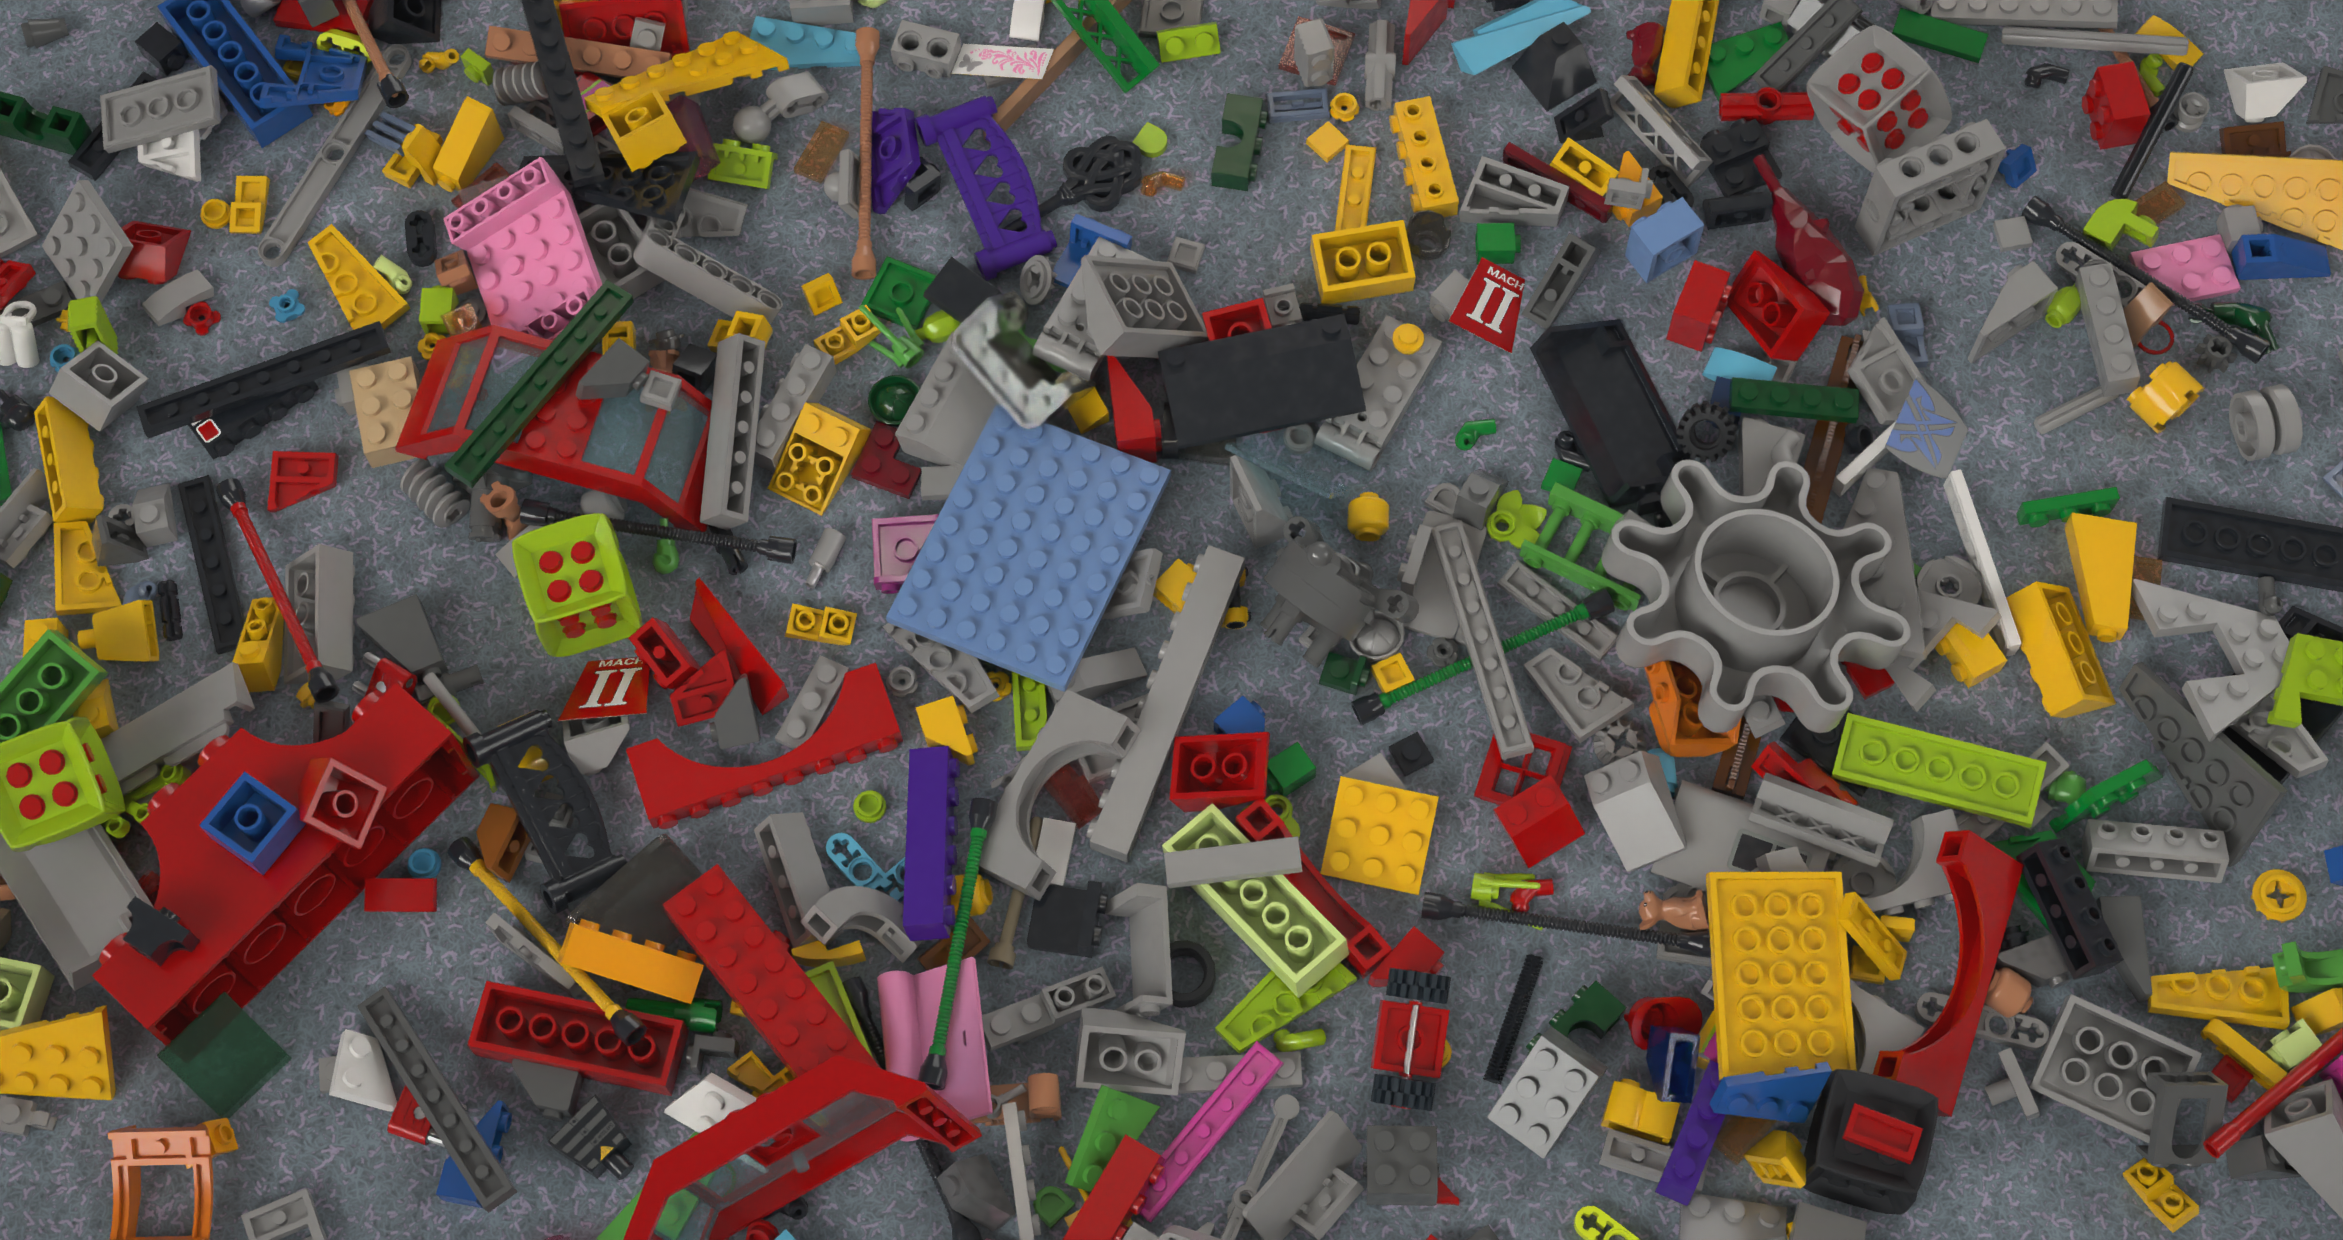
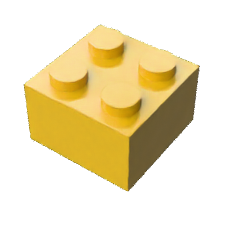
M656 87L601 115L632 172L648 167L654 160L665 154L676 152L680 146L687 143Z

